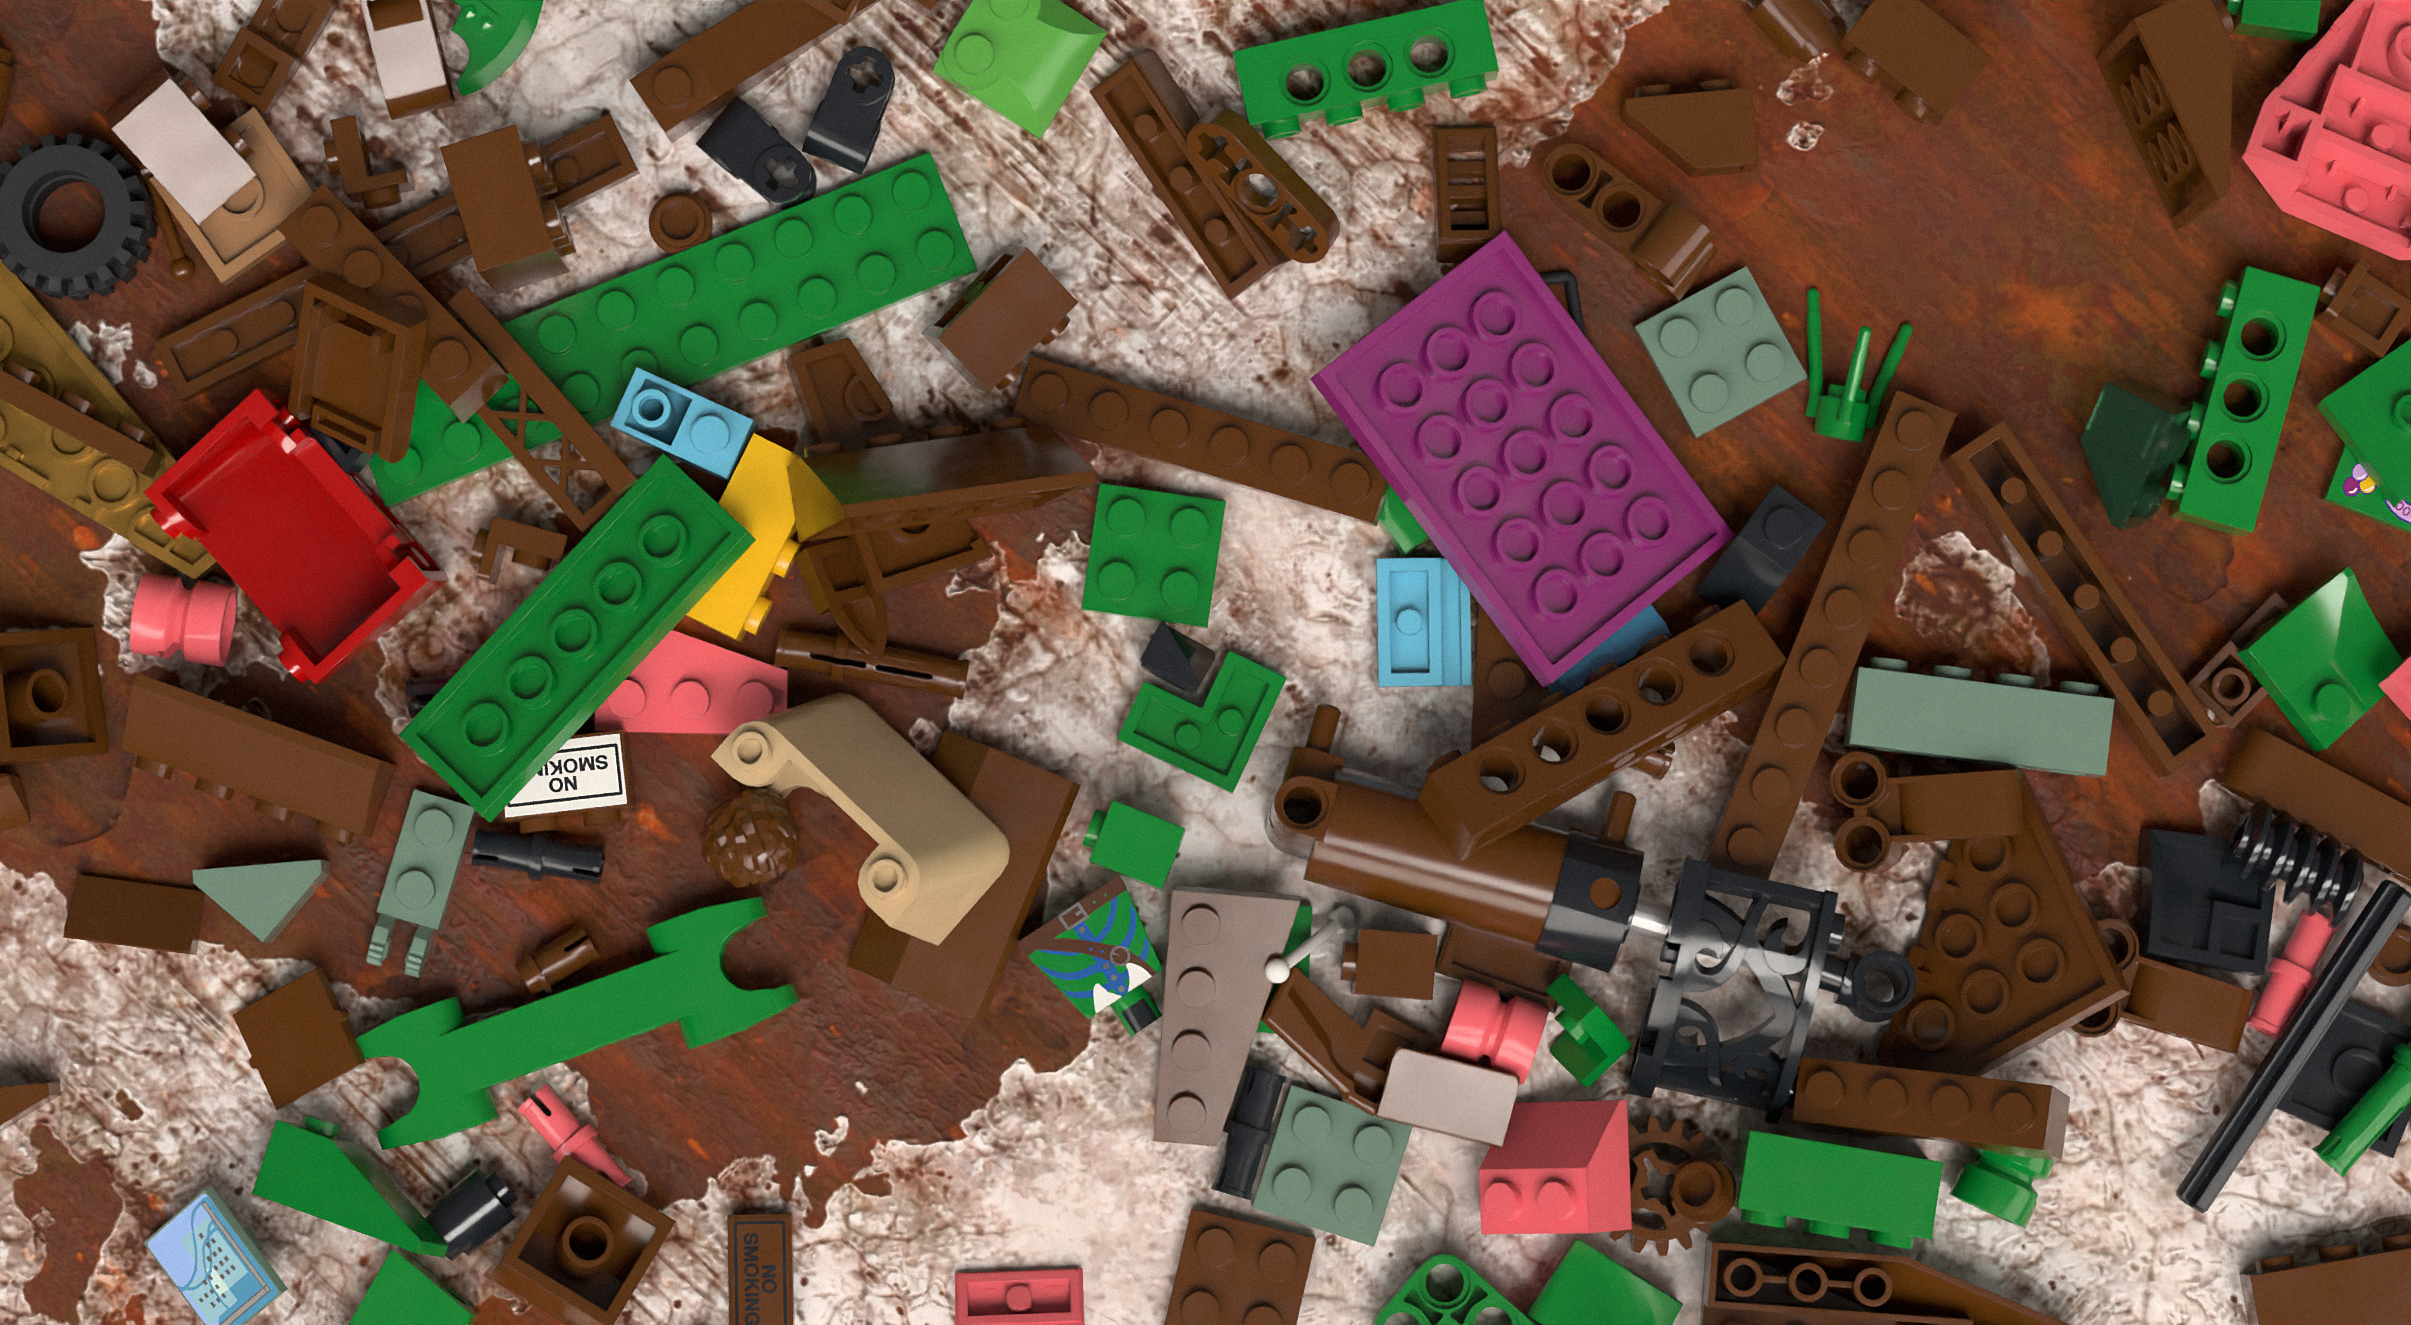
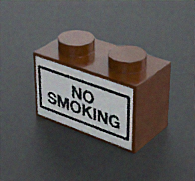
M623 730L572 736L502 810L503 821L509 824L519 823L520 834L559 830L558 818L583 816L584 827L622 823L621 811L637 809L628 733Z

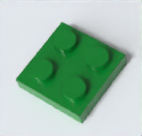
M1100 483L1081 610L1156 622L1164 620L1165 623L1207 629L1226 501Z

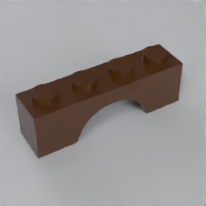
M322 184L276 227L289 244L319 275L327 272L428 319L419 379L463 424L510 380L491 355L325 184ZM367 322L375 331H377L380 328L374 324Z
M1801 1057L1792 1121L1812 1132L1870 1139L1882 1136L1920 1138L1971 1146L1998 1154L2062 1161L2070 1097L2052 1085Z

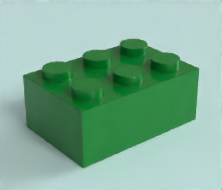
M1739 1128L1732 1174L1737 1185V1195L1733 1206L1742 1208L1740 1220L1749 1223L1785 1228L1786 1216L1805 1219L1804 1230L1810 1231V1233L1849 1239L1850 1227L1869 1229L1867 1241L1913 1249L1915 1237L1930 1240L1932 1238L1943 1162Z

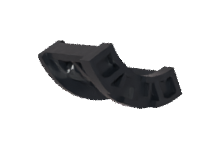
M1685 858L1676 879L1660 953V961L1671 963L1669 975L1659 974L1656 988L1651 989L1646 1010L1637 1032L1626 1093L1651 1099L1655 1087L1763 1110L1766 1111L1764 1122L1777 1124L1784 1107L1794 1109L1799 1075L1797 1068L1810 1025L1827 951L1837 953L1841 944L1845 914L1835 912L1838 893L1828 890L1821 892L1711 868V863ZM1706 890L1752 899L1753 901L1746 912L1744 920L1721 901L1705 893ZM1769 903L1810 912L1807 933L1803 941L1798 945L1789 946L1784 944L1781 936L1788 928L1787 917L1772 923L1765 933L1764 940L1755 932L1760 918ZM1723 941L1731 947L1725 958L1714 967H1705L1696 958V955L1702 949H1711L1715 952L1718 960L1723 951ZM1742 960H1744L1764 988L1774 1014L1756 1028L1735 1038L1720 1042L1719 1030L1713 1017L1701 1005L1682 997L1683 991H1709L1723 985L1735 974ZM1803 970L1795 1000L1785 975L1795 974ZM1684 1026H1695L1702 1031L1706 1044L1698 1045L1697 1032L1691 1036H1684L1678 1030ZM1784 1038L1778 1055L1769 1049V1047ZM1733 1062V1065H1729V1064H1725V1063ZM1752 1068H1760L1766 1072L1752 1070Z

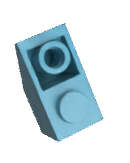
M638 367L610 424L611 427L727 483H729L753 433L756 434L759 428L754 420Z

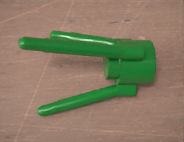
M1811 288L1807 291L1809 398L1805 416L1816 418L1813 433L1835 439L1863 443L1866 429L1874 430L1879 406L1912 334L1913 327L1911 324H1902L1866 403L1867 391L1859 390L1872 333L1871 328L1867 325L1859 329L1845 386L1830 384L1828 394L1824 396L1820 296L1816 288Z

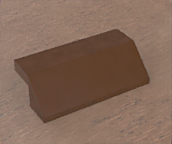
M945 730L931 764L1001 828L1008 838L1010 847L1008 864L997 880L939 946L890 927L870 909L847 966L983 1022L1081 785L992 747Z

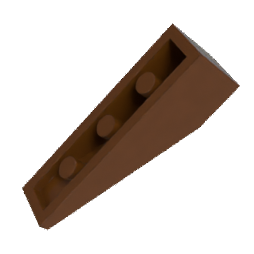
M755 0L683 43L629 81L670 142L673 143L725 108L736 95L741 97L844 25L802 0ZM863 0L849 22L873 7L880 0Z

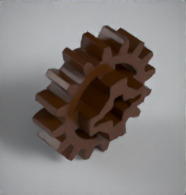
M1648 1116L1645 1125L1646 1132L1638 1133L1637 1129L1628 1122L1629 1159L1634 1167L1630 1177L1631 1213L1641 1208L1655 1212L1665 1228L1649 1229L1632 1222V1230L1610 1231L1608 1236L1616 1241L1629 1232L1633 1235L1631 1241L1632 1251L1640 1253L1645 1247L1647 1240L1654 1241V1246L1659 1256H1667L1669 1240L1676 1238L1677 1242L1685 1250L1693 1247L1689 1234L1693 1228L1710 1234L1713 1228L1710 1224L1695 1223L1685 1218L1679 1212L1673 1198V1183L1665 1188L1668 1196L1666 1201L1671 1209L1670 1213L1666 1206L1660 1203L1656 1197H1643L1641 1188L1649 1183L1646 1175L1648 1170L1643 1159L1645 1158L1649 1167L1654 1168L1659 1175L1665 1176L1670 1174L1674 1182L1678 1172L1687 1164L1698 1159L1719 1161L1722 1157L1717 1151L1706 1154L1701 1153L1699 1148L1706 1137L1702 1131H1697L1688 1139L1682 1137V1120L1674 1119L1669 1125L1667 1132L1660 1130V1124L1656 1116ZM1650 1143H1669L1681 1149L1688 1157L1674 1163L1660 1160L1654 1149L1651 1148Z

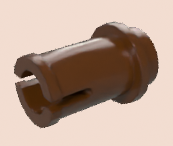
M578 923L573 929L533 954H530L528 950L522 952L525 958L516 963L515 967L534 997L544 991L549 996L554 993L551 988L553 985L601 957L580 923Z

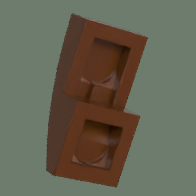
M263 0L249 25L241 26L211 80L261 112L268 113L307 58L340 2L337 0Z

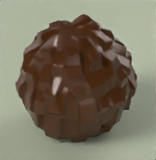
M753 787L742 790L741 793L727 792L722 798L714 800L713 807L710 808L709 814L706 817L704 829L700 833L702 841L701 856L706 863L714 867L721 878L730 881L736 888L747 887L749 882L752 884L757 882L765 883L784 871L788 872L798 867L799 846L797 841L799 840L798 833L800 828L789 816L788 803L767 789Z

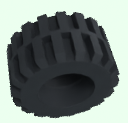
M68 133L67 138H59L55 134H49L40 137L42 144L33 147L27 142L17 148L16 151L20 157L13 164L5 159L0 166V173L3 175L0 181V255L4 259L1 262L10 272L28 285L44 292L48 296L62 299L65 296L75 301L89 300L90 294L97 293L104 297L114 293L113 285L120 280L128 284L137 275L132 270L137 262L140 260L146 264L152 252L146 247L149 237L156 238L158 224L152 220V212L156 210L153 197L148 193L146 189L147 183L141 173L131 165V162L108 144L96 138L94 141L89 140L82 134ZM76 182L89 183L100 191L105 203V219L99 234L90 244L80 250L69 253H58L51 250L43 243L39 232V215L44 202L55 190L64 185Z

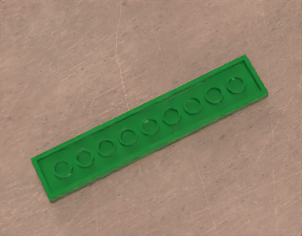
M928 152L501 325L591 427H595L613 419L637 367L687 390L978 272V269L931 153ZM473 335L472 337L478 342L479 338ZM487 348V352L491 355V357L499 364V366H503ZM507 375L510 380L486 402L492 411L519 412L521 386L512 375ZM419 379L409 448L405 457L399 462L392 464L380 458L379 452H377L368 464L386 508L391 509L513 460L516 457L476 412L463 424ZM529 396L528 413L545 414ZM501 420L517 438L518 421ZM527 421L526 450L529 453L562 440L563 433L554 423Z

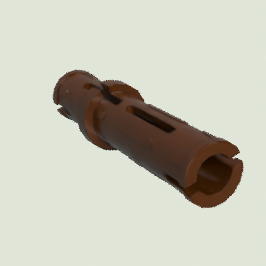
M784 626L780 628L774 666L777 667L785 666L829 674L830 681L843 683L844 677L903 689L907 688L957 697L959 700H963L970 660L967 659L958 660L886 646L883 657L875 660L857 647L844 632H838L837 637L792 630Z

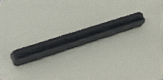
M2387 879L2380 883L2176 1190V1196L2180 1201L2197 1212L2204 1213L2208 1211L2411 906V894L2409 891Z

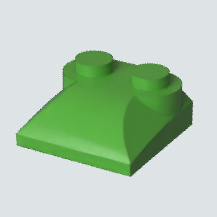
M973 0L947 40L932 71L934 75L1041 140L1108 32L1059 0Z

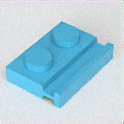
M1445 558L1376 559L1378 688L1471 686L1470 590Z

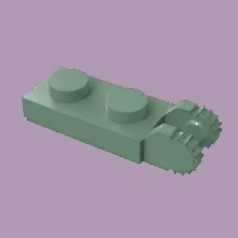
M414 789L376 911L381 914L372 935L367 954V963L381 967L384 959L389 955L392 936L399 918L419 924L412 945L409 946L406 954L405 974L417 978L421 976L435 931H441L477 811L472 806Z

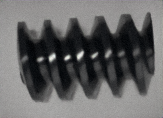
M2265 800L2258 801L2240 818L2233 829L2221 855L2220 869L2234 856L2239 858L2238 879L2244 881L2258 868L2263 871L2260 891L2266 893L2281 880L2285 882L2283 903L2289 905L2303 892L2308 895L2305 914L2312 917L2326 904L2331 907L2328 927L2336 928L2347 915L2363 883L2364 855L2360 850L2353 848L2340 856L2341 843L2339 839L2330 836L2318 843V830L2315 826L2307 824L2295 832L2296 819L2292 814L2284 812L2272 820V805Z

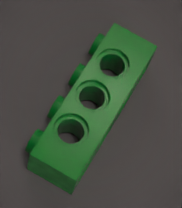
M1483 0L1455 1L1233 51L1232 60L1246 122L1257 133L1263 132L1265 141L1297 135L1302 132L1300 123L1325 118L1327 127L1353 123L1364 118L1362 109L1387 104L1389 113L1415 109L1426 104L1425 95L1449 90L1451 99L1474 96L1487 91L1486 82L1496 80L1499 71ZM1423 43L1435 44L1443 50L1446 56V64L1442 69L1433 73L1420 71L1411 61L1410 53L1412 50ZM1361 57L1374 58L1382 65L1385 76L1374 86H1360L1349 75L1348 68L1350 64ZM1298 71H1310L1319 77L1323 89L1312 100H1298L1289 93L1286 87L1289 77Z
M2246 266L2236 274L2235 281L2225 279L2215 309V315L2224 317L2218 341L2208 340L2198 370V376L2207 378L2201 402L2191 401L2182 426L2181 437L2190 439L2184 463L2174 462L2165 487L2164 498L2173 500L2169 517L2239 537L2253 533L2321 287ZM2245 324H2258L2267 331L2270 337V347L2266 355H2253L2244 348L2241 342V331ZM2228 385H2241L2251 393L2253 408L2249 416H2236L2226 408L2224 392ZM2212 445H2222L2233 452L2236 458V469L2231 478H2221L2210 471L2207 465V453Z

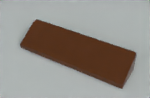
M1150 50L1133 56L1089 91L1229 300L1235 299L1292 260L1191 158L1187 149V137L1200 117L1155 51ZM1210 137V139H1211L1216 145H1218L1217 142L1215 141V139Z

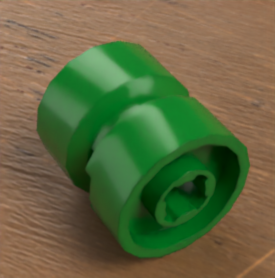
M1973 1147L1979 1155V1159L1977 1162L1965 1163L1963 1168H1960L1949 1195L2026 1229L2037 1205L2038 1194L2032 1186L2033 1180L2048 1179L2056 1160L1998 1154Z

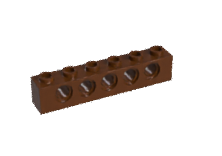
M1742 599L1724 610L1719 604L1708 607L1696 615L1688 623L1689 629L1672 639L1668 633L1654 637L1637 651L1636 655L1638 658L1621 667L1616 662L1602 666L1584 682L1586 687L1570 696H1567L1564 691L1556 692L1540 702L1532 711L1534 716L1516 726L1511 720L1504 721L1489 730L1480 739L1479 743L1481 745L1464 755L1456 749L1433 762L1426 771L1428 777L1418 800L1460 862L1772 686L1787 659L1745 600ZM1691 659H1702L1708 662L1713 667L1715 673L1700 671L1693 665ZM1647 687L1657 691L1664 702H1653L1646 699L1641 694L1639 688ZM1595 716L1602 718L1610 725L1612 731L1604 732L1595 729L1590 725L1586 717ZM1541 745L1553 749L1558 754L1560 760L1549 761L1537 754L1534 746ZM1493 775L1500 778L1506 784L1508 790L1497 791L1489 788L1483 782L1481 776Z

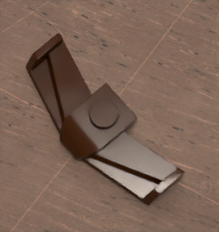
M1296 966L1290 969V975L1287 980L1282 983H1276L1265 1004L1261 1020L1339 1091L1343 1101L1371 1116L1377 1115L1389 1057L1394 1048L1399 1046L1424 1052L1431 1039L1372 1007L1362 1026L1358 1025L1301 973Z

